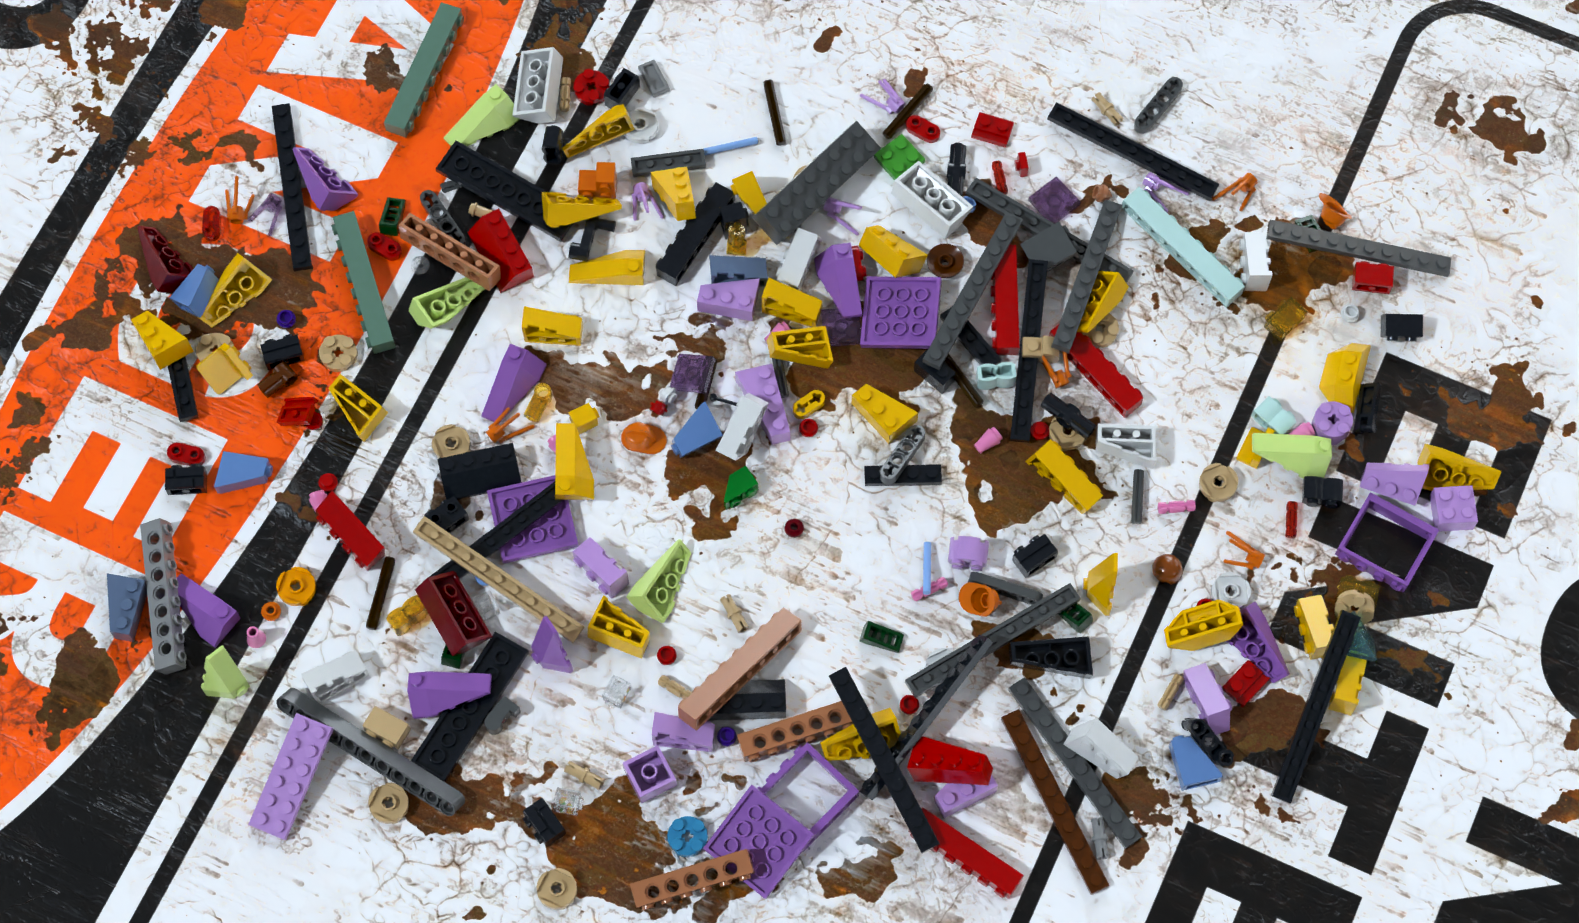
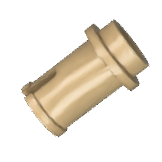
M476 202L475 204L471 203L468 213L472 217H482L492 212L493 209L482 207Z

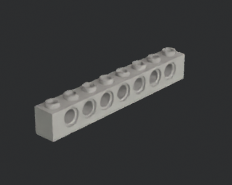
M158 518L140 524L155 671L167 675L186 669L187 657L184 652L185 639L182 633L183 620L180 614L181 602L178 596L179 583L176 577L177 565L174 559L173 528L170 522Z

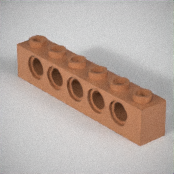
M409 213L399 224L401 239L488 291L501 279L500 266L417 216Z
M842 701L738 734L737 741L744 762L749 761L752 763L760 760L765 755H777L780 753V750L786 748L787 750H792L805 742L809 744L814 743L818 740L817 738L823 736L829 738L836 734V732L849 727L853 722ZM833 716H838L841 721L833 723L830 719ZM815 722L821 723L822 727L820 729H814L811 725ZM799 728L803 730V733L795 735L793 730ZM780 734L784 736V740L778 742L774 737ZM757 741H764L766 745L758 748L755 746V743Z
M744 849L631 883L630 887L636 908L642 907L643 911L654 908V903L661 902L664 905L673 902V898L681 896V899L693 896L692 892L700 890L701 893L713 890L712 886L720 884V887L732 884L731 880L737 878L740 881L750 879L751 874H754L755 871L749 850ZM730 863H735L737 865L736 873L728 874L727 866ZM711 869H716L718 872L715 880H709L707 877V873ZM691 875L698 877V883L695 886L688 884V878ZM675 880L678 882L679 888L677 891L671 892L668 886L671 881ZM654 886L659 889V895L656 898H652L649 895V890Z

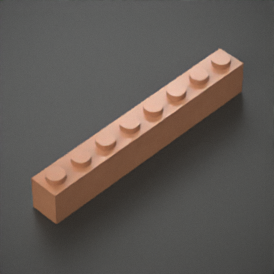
M784 607L779 612L774 613L771 620L760 626L755 635L750 636L740 649H736L727 661H723L713 674H709L700 686L694 688L690 696L679 703V718L697 731L802 631L801 619Z

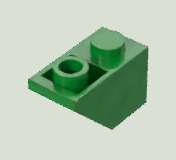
M746 465L729 475L724 497V507L726 510L730 507H737L743 499L753 497L759 490L758 482Z

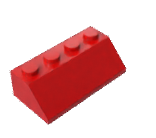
M499 208L482 216L467 232L477 252L500 266L501 279L496 284L500 293L534 277L532 266Z
M331 491L316 509L317 517L315 518L322 526L326 525L330 529L328 532L334 540L339 539L343 543L341 547L348 555L350 553L353 554L356 558L354 560L361 569L364 567L368 571L385 557V547L334 491Z

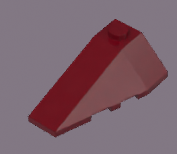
M138 226L137 229L152 283L158 292L174 293L193 270V267L188 262L184 263L179 258L180 253L177 250L173 251L168 246V241L155 227Z

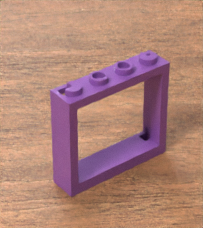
M1370 492L1335 555L1341 561L1355 565L1359 571L1371 574L1377 581H1384L1392 589L1404 593L1439 529ZM1368 508L1427 540L1404 580L1345 548Z
M808 742L804 746L800 745L794 751L795 755L790 760L788 758L784 760L780 765L781 769L776 774L774 772L771 773L766 779L767 783L762 788L760 786L757 787L766 795L808 753L847 790L845 795L810 829L815 836L803 852L859 796V790Z

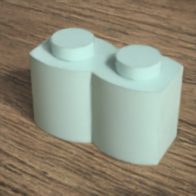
M1002 362L997 365H979L976 371L977 388L989 390L995 387L1009 388L1014 386L1016 382L1015 363Z
M1270 396L1251 415L1266 430L1268 427L1275 430L1274 434H1287L1297 423L1294 414L1284 410L1281 407V403L1276 398H1271Z

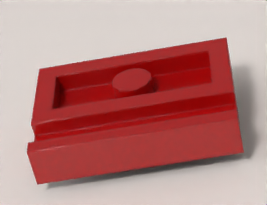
M979 112L971 138L1006 148L1014 122Z
M315 397L284 399L285 405L282 406L277 419V423L280 426L311 424L316 409L314 406L315 403H318Z
M1247 660L1222 686V689L1243 708L1270 678L1266 677L1259 668Z

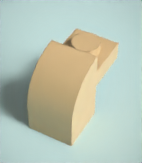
M1044 335L1042 338L1023 337L1022 357L1039 358V362H1043L1042 356H1045L1049 363H1058L1059 350L1051 348L1054 337Z

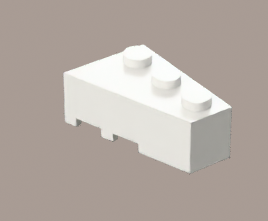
M797 228L796 231L792 232L790 242L792 243L789 249L786 248L783 255L784 263L782 266H779L776 273L779 282L799 290L801 289L808 274L811 260H814L816 256L814 253L817 245H821L823 241L819 235L801 228Z
M1245 232L1243 239L1239 241V249L1243 251V256L1240 257V267H1243L1241 280L1245 286L1244 291H1267L1270 284L1272 271H1269L1271 260L1268 258L1269 243L1268 239H1266L1267 232Z
M750 393L741 396L736 404L737 409L731 416L729 425L715 451L735 461L747 454L769 403Z
M1098 423L1096 429V450L1153 470L1156 462V426Z
M356 650L346 652L336 659L300 673L310 693L318 703L327 700L369 676L368 670Z
M1098 718L1073 727L1063 744L1116 779L1128 775L1138 759V756Z

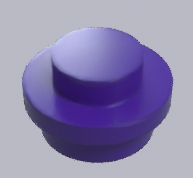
M282 310L277 315V323L280 327L290 328L295 324L296 317L292 311Z
M722 727L717 733V740L722 746H731L737 739V734L731 727Z

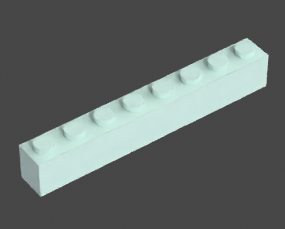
M1138 187L1123 199L1122 209L1226 308L1242 295L1245 287L1242 280L1232 275L1226 265H1222L1212 252H1208L1199 240H1195L1190 235L1188 229L1180 226L1176 218L1169 215L1160 203H1156L1146 190Z

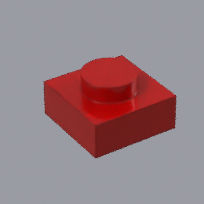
M1019 152L1017 160H1014L1015 170L1019 171L1020 177L1028 176L1029 169L1026 153Z

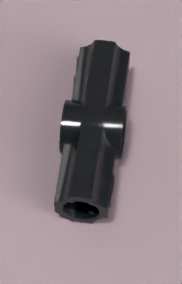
M954 143L950 146L947 185L963 196V183L966 176V145Z
M1051 392L1041 403V407L1056 417L1057 422L1067 429L1071 428L1086 440L1097 427V425L1084 417L1075 405L1071 403L1066 404Z

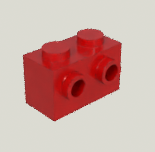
M1367 261L1356 262L1353 269L1352 290L1390 294L1393 287L1394 266H1389L1385 263L1370 264Z

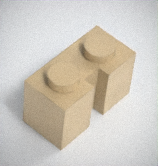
M377 706L373 707L362 725L366 734L375 739L380 738L383 740V744L391 749L394 747L398 750L411 730L408 723Z

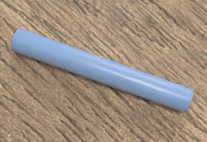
M757 137L707 147L704 148V155L758 144Z
M924 542L923 594L929 595L931 593V542Z

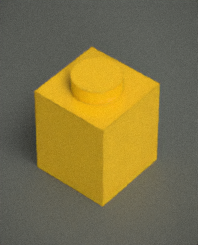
M589 403L568 412L571 423L576 424L579 435L598 426L597 418L600 416L596 408H592Z

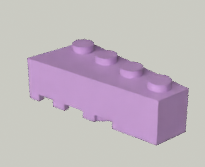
M768 364L735 372V381L741 388L743 395L750 393L769 403L760 425L770 443L773 445L790 441V429L773 365Z

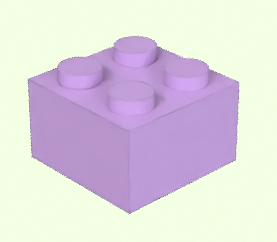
M1473 485L1433 488L1429 497L1434 527L1439 529V532L1473 530L1478 523Z
M658 745L622 763L623 769L641 804L677 786L676 778Z

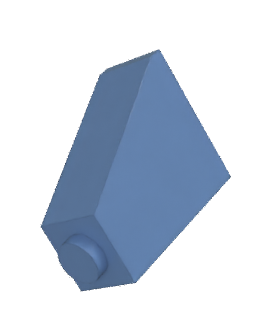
M197 264L170 296V299L181 310L200 318L219 280L214 275L215 271L208 265L204 267Z
M703 402L672 440L671 448L675 455L679 454L680 458L723 436L706 402Z
M223 451L214 488L217 493L222 494L265 484L268 477L272 475L273 466H271L268 458Z
M1180 735L1170 741L1169 749L1182 791L1221 781L1223 776L1220 770L1190 736L1184 737V735Z

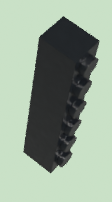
M715 182L713 187L710 186L707 189L704 200L698 202L695 208L696 218L686 220L683 230L680 229L676 234L674 243L668 245L663 259L660 258L656 263L657 276L674 286L681 280L719 225L720 207L733 204L735 201L732 190Z

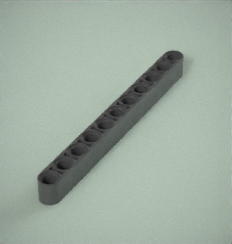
M290 688L276 700L279 710L293 719L295 714L298 713L334 728L329 742L441 813L452 816L464 805L465 797L461 792L374 737L366 734L363 730L298 689Z

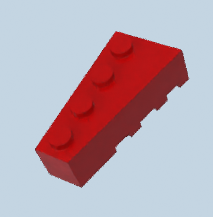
M923 736L913 747L907 766L910 775L916 782L989 785L993 772V767L987 755Z

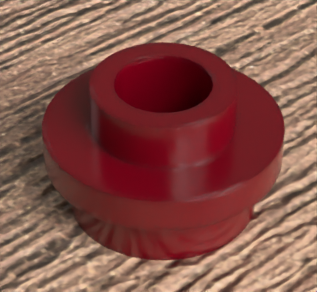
M790 519L786 522L785 533L789 537L796 538L802 535L804 525L800 520ZM796 525L798 528L796 530H792L791 526Z

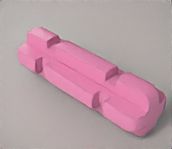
M1184 500L1171 501L1168 504L1166 502H1159L1157 509L1159 514H1165L1167 511L1169 513L1185 512V510L1189 512L1195 511L1196 504L1194 500H1187V502H1184Z
M945 577L937 579L936 582H931L930 594L948 586ZM923 586L920 590L916 589L911 592L914 601L922 599L923 596H928L923 594Z

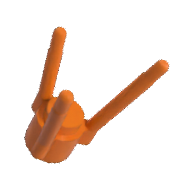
M1246 173L1236 182L1215 195L1212 200L1218 199L1234 187L1236 188L1231 192L1232 195L1239 190L1243 192L1248 191L1239 208V211H1243L1249 198L1256 190L1254 186L1258 183L1257 179L1253 174Z
M235 176L232 208L229 190H225L227 219L233 224H242L243 220H247L248 212L255 197L254 194L251 195L245 211H243V207L237 206L238 176Z
M1062 352L1065 372L1062 369L1054 372L1046 357L1042 356L1043 362L1041 363L1051 377L1056 389L1069 384L1068 378L1072 377L1069 371L1066 352Z
M508 407L488 427L489 429L486 433L494 444L498 441L501 444L507 439L533 429L535 426L530 425L503 436L506 434L503 429L520 416L518 412L500 426L499 422L510 411Z
M1227 531L1226 534L1232 538L1229 539V542L1248 553L1245 559L1248 563L1226 559L1223 562L1246 567L1251 570L1254 567L1259 569L1265 554Z

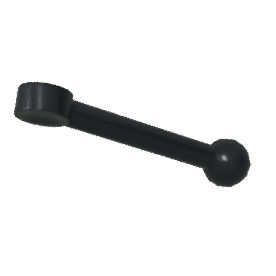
M715 393L710 394L712 402L717 400L733 406L737 404V402L717 397Z

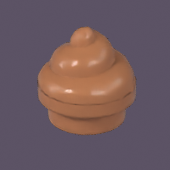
M1097 184L1093 189L1092 198L1096 199L1097 202H1104V200H1109L1112 197L1107 185Z

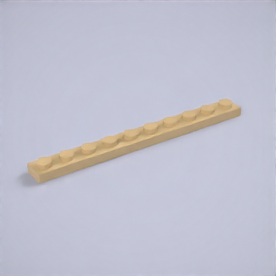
M424 516L413 530V533L539 621H542L543 617L547 615L558 634L571 643H574L583 631L584 626L427 517Z

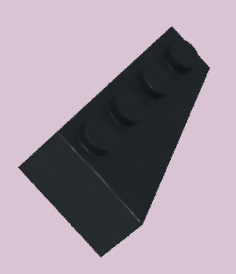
M1089 636L1010 642L1008 646L1010 666L1091 679L1093 676Z

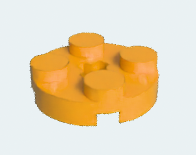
M293 567L291 570L281 573L277 580L276 588L280 599L290 606H305L315 595L316 581L307 569ZM299 582L301 588L294 591L291 586Z

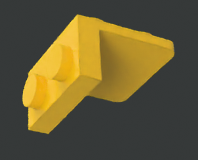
M226 343L222 344L196 366L199 373L217 394L223 393L241 377L249 380L253 376L250 372L251 366L245 360L242 361L239 358L240 352L235 346L231 347Z

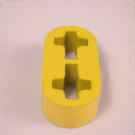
M813 390L796 401L793 405L794 417L805 419L822 408L825 404L824 393L820 390ZM813 397H820V402H813ZM798 407H805L804 413L798 412Z

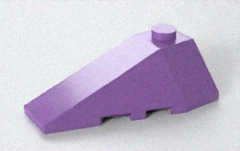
M293 148L310 197L318 209L322 211H335L357 198L358 193L345 179L341 181L336 176L337 172L323 165L324 161L309 148Z
M509 344L481 417L495 422L506 408L509 407L510 411L506 414L507 416L521 398H524L527 392L540 381L547 366L546 363L530 351Z
M181 573L177 577L180 607L199 636L216 648L241 618L235 609Z
M1255 601L1240 610L1243 626L1231 640L1226 642L1231 646L1234 645L1244 658H1248L1266 677L1270 678L1269 680L1272 683H1275L1290 673L1266 617Z

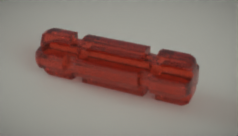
M1000 160L993 161L992 170L994 171L997 190L1006 195L1008 188L1002 169V162Z
M1288 501L1286 506L1285 536L1291 539L1297 535L1298 503L1295 501Z

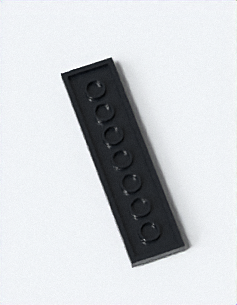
M456 140L436 167V172L560 242L574 224L560 225L557 228L547 225L543 218L542 192H547L546 190Z
M495 631L493 637H491L468 672L491 674V693L471 702L466 701L458 704L452 710H444L411 761L446 782L485 722V718L492 711L529 654V650Z

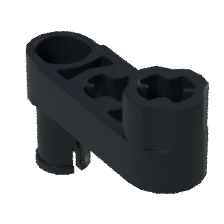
M600 216L587 219L581 243L572 242L570 244L568 258L587 262L595 232L598 229L614 232L616 221L601 219Z
M1185 718L1186 721L1182 720V728L1191 733V736L1214 764L1220 766L1232 765L1233 752L1224 746L1208 724L1199 718ZM1206 738H1212V741H1210L1212 742L1211 745H1205V742H1207L1205 741Z

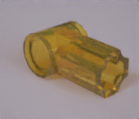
M735 222L729 226L726 254L745 256L747 248L745 227L741 223Z
M539 383L536 385L534 394L523 414L524 417L532 422L539 423L547 405L552 401V392L548 384ZM542 391L548 392L545 397L539 396V393Z

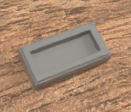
M655 59L638 66V70L653 98L670 91Z

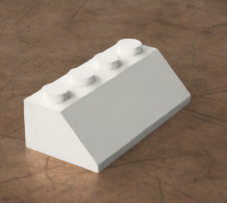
M554 47L521 51L513 117L538 124L555 122L563 57Z
M917 161L894 180L890 193L944 239L957 230L973 209V205L920 161Z

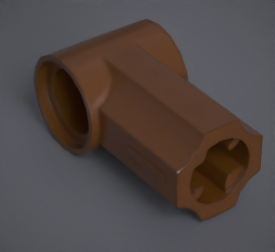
M281 362L273 369L272 374L257 385L262 393L269 398L282 387L292 385L298 376L286 362Z

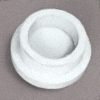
M1353 304L1345 305L1341 310L1342 319L1349 323L1357 321L1360 316L1359 309Z
M668 386L661 393L660 399L665 405L671 404L676 399L677 390L674 387Z

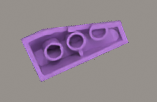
M851 242L831 245L814 258L817 277L824 284L827 293L829 292L835 306L844 319L862 316Z
M547 615L543 617L532 643L533 653L531 657L536 664L540 663L545 669L572 673L573 667L570 660L565 659L567 653L562 646L563 643Z
M433 671L409 673L407 692L413 718L435 717L441 711L446 709L452 710L458 704L466 701L471 702L490 694L492 675Z

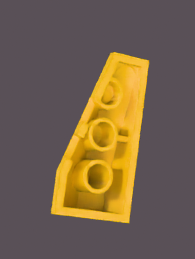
M753 171L732 179L733 184L730 187L734 196L738 194L739 199L755 215L767 202Z
M542 192L543 218L545 223L553 228L622 209L618 199L594 197L593 200H589L584 195H577V197L573 198L567 197L566 193Z
M623 250L589 259L587 262L582 261L571 264L569 283L644 285L645 250Z
M237 253L219 278L203 315L199 319L211 328L230 316L233 311L246 305V302L259 296L272 279Z
M556 423L555 499L594 500V478L576 424Z
M1118 553L1111 554L1088 571L1087 578H1083V590H1086V597L1105 616L1110 615L1112 608L1110 599L1114 596V586L1118 572Z
M887 708L871 715L890 749L897 743L901 733L896 716L891 708ZM854 724L820 742L827 761L849 760L855 757L869 759L870 757Z

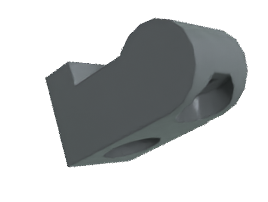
M503 696L485 718L484 723L487 731L492 735L499 734L503 729V724L511 715L516 718L521 713L520 707L506 696Z

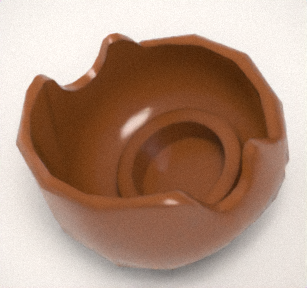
M1163 554L1157 557L1152 565L1153 575L1160 582H1167L1172 585L1179 581L1183 575L1181 562L1176 556L1171 554Z

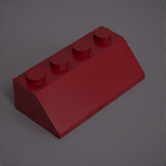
M455 571L428 577L415 589L452 656L465 653L493 637Z

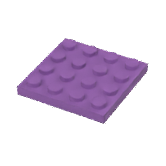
M867 276L860 339L861 348L929 349L937 335L941 277L895 278Z
M555 475L487 490L494 526L498 525L555 481ZM564 499L501 547L500 553L503 564L578 547L569 501Z
M751 784L703 849L714 858L748 849L755 873L751 874L750 879L743 882L764 899H767L815 834ZM730 863L727 869L735 874L737 865Z

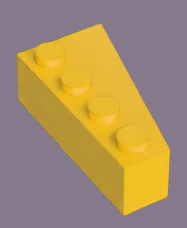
M1050 439L1025 462L1029 466L1034 464L1038 468L1037 473L1042 478H1049L1051 486L1059 492L1063 491L1065 493L1063 495L1064 498L1083 514L1103 496L1100 493L1101 490L1096 484H1092L1087 479L1088 476L1083 470H1079L1074 465L1075 462L1070 456L1065 455L1061 451V446Z

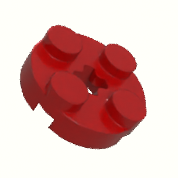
M585 69L574 81V93L577 100L585 105L600 104L604 102V92L610 87L609 79L600 71ZM595 85L596 89H591L590 91L588 86Z

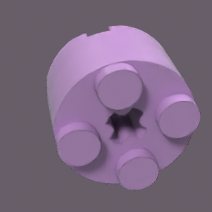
M1335 401L1324 402L1316 410L1311 425L1315 431V436L1330 438L1331 445H1337L1348 436L1353 424V416L1347 405Z
M958 536V540H954V537H951L948 562L952 564L951 568L961 570L965 566L971 567L972 571H982L983 567L987 566L989 542L985 540V543L980 542L981 538L971 536Z

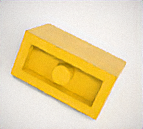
M1251 427L1236 460L1257 469L1262 457L1252 452V434H1274L1275 430L1268 427L1266 432Z

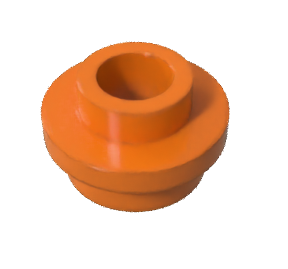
M268 602L263 605L261 614L265 620L275 621L281 615V608L275 602ZM273 608L274 612L268 613V610Z

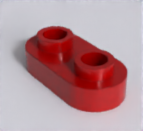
M918 115L910 116L907 119L906 129L910 134L927 143H935L939 140L940 129L937 125Z
M379 232L369 235L367 244L371 251L389 261H396L401 257L402 249L399 243Z
M858 245L851 246L857 281H863V277L866 276V267L861 264V260H864L863 250L859 249Z
M176 442L167 449V455L174 463L187 466L191 464L202 465L206 459L205 453L200 447ZM179 449L178 453H173L174 450ZM197 453L198 455L193 458L192 455Z

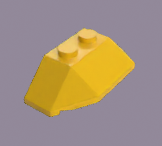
M1351 343L1327 355L1319 389L1328 402L1335 401L1347 405L1351 413H1354L1371 345Z
M1218 599L1182 610L1172 620L1170 625L1164 629L1167 647L1195 651L1231 640L1243 626L1240 608Z

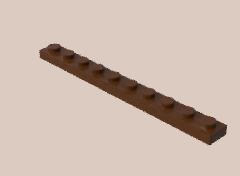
M1018 709L1002 716L1001 721L1090 895L1109 888L1110 885L1020 710Z

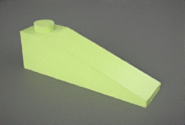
M495 84L476 101L443 139L450 146L453 145L455 140L465 146L476 143L479 139L486 136L487 138L491 137L493 133L511 128L520 120L513 117L514 103Z
M465 277L412 298L409 312L418 325L432 329L449 322L485 288Z
M1252 434L1253 453L1270 462L1275 461L1279 463L1284 469L1298 473V476L1303 479L1304 476L1324 478L1332 458L1330 438L1311 435Z
M678 539L635 583L626 596L638 611L660 623L665 622L674 608L675 602L673 600L676 592H679L680 589L679 581L681 575L685 574L691 555L690 550L681 539Z
M223 645L206 657L204 665L206 674L203 675L204 683L201 684V688L206 696L234 699L248 691L250 685Z

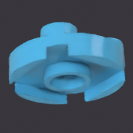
M684 816L672 822L667 838L669 846L677 855L681 857H694L707 844L708 834L701 820L691 816ZM686 832H690V835H693L689 842L682 838V835L686 834Z

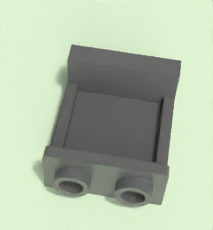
M1060 222L1053 224L1020 244L1028 259L1048 260L1047 272L1073 256L1076 259L1080 257L1077 253L1080 250L1075 240L1070 241L1068 236L1071 233L1066 225L1062 227Z

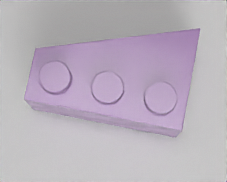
M760 278L700 285L697 311L753 321L760 290Z
M1367 463L1359 487L1415 506L1428 474L1429 464Z
M591 537L572 551L573 562L578 568L583 567L586 571V576L591 582L596 581L599 585L598 589L603 595L606 596L608 594L612 599L629 585L627 571L624 568L620 570L615 564L617 563L614 558L610 559L605 554V550Z
M1206 663L1183 670L1184 684L1193 704L1196 703L1201 713L1198 714L1199 718L1205 720V723L1209 725L1216 735L1229 731L1232 706L1228 699L1225 700L1222 686L1216 683L1213 670L1209 669Z
M654 712L651 734L653 746L658 745L660 747L712 752L715 724L707 720L696 731L678 716Z
M992 775L989 785L947 783L935 795L934 802L942 817L946 818L995 793L998 785Z

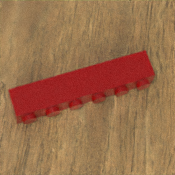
M1010 245L991 278L993 286H990V297H994V303H991V314H994V320L991 321V331H995V337H992V348H995V352L998 355H1018L1020 349L1016 245Z
M1059 324L1050 331L1049 336L1055 337ZM1077 332L1069 354L1067 353L1068 360L1126 418L1142 405L1143 395L1138 388H1134L1130 384L1129 379L1117 371L1115 364L1108 361L1099 348L1093 346L1087 335Z
M922 807V811L940 845L930 850L935 853L937 851L944 855L943 858L947 862L959 865L961 871L969 876L972 874L977 877V881L983 886L987 887L989 885L999 897L1010 899L1024 875Z

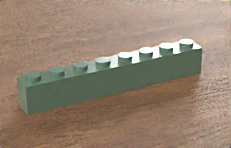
M443 2L440 3L384 121L386 131L407 138L409 132H412L414 121L421 113V106L428 99V91L435 84L436 74L442 69L443 59L450 52V44L452 41H455L457 30L463 25L464 16L462 15L461 8Z
M351 211L334 216V224L331 227L334 235L339 237V240L336 241L338 250H343L344 256H341L343 266L348 267L349 270L346 273L348 283H352L354 287L350 289L353 300L357 299L359 303L355 306L358 316L362 315L364 320L360 321L362 330L368 333V337L365 338L368 349L372 348L373 353L377 354L396 348L355 212Z

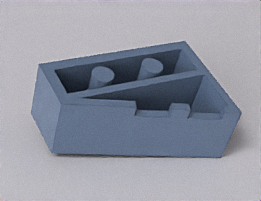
M709 255L711 284L760 278V287L766 286L768 280L766 258Z
M107 573L110 632L115 639L134 642L147 597L146 581Z

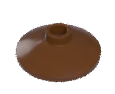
M951 244L936 245L929 251L927 256L928 269L932 274L941 278L956 276L964 265L962 252Z

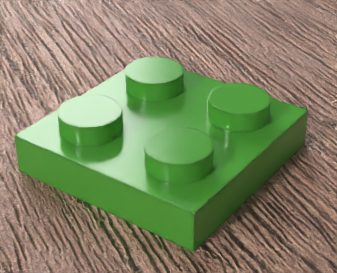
M903 134L880 149L873 157L893 180L897 179L917 161H920L922 164L925 163V158Z

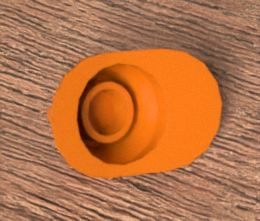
M1325 193L1319 194V198L1323 202L1321 217L1327 226L1331 229H1336L1347 218L1352 219V216L1345 211L1338 201Z
M635 422L623 430L621 441L628 450L645 454H657L665 448L667 437L656 426Z
M968 582L962 586L959 592L961 607L971 614L987 617L998 608V605L1002 604L996 590L983 584Z

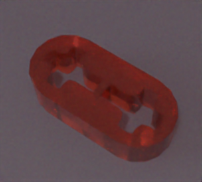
M208 206L203 211L202 232L208 241H216L221 234V213L215 206ZM212 212L215 213V215H213V221H211L209 217ZM211 226H213L214 232H212V235H209L208 232L211 231Z

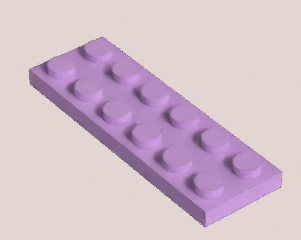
M298 713L295 714L248 825L283 840L287 839L334 728Z

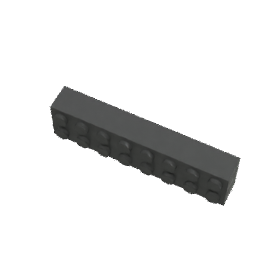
M855 121L752 218L776 245L779 244L874 156L881 147L860 123Z

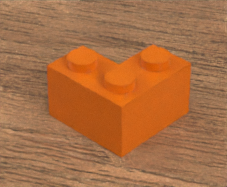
M597 162L596 170H579V195H584L589 200L594 197L616 199L617 172L615 162Z

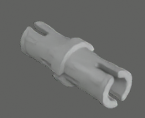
M1097 817L1092 818L1094 835L1092 842H1095L1096 859L1101 860V857L1108 859L1106 842L1108 835L1105 834L1104 818L1099 817V820H1097Z

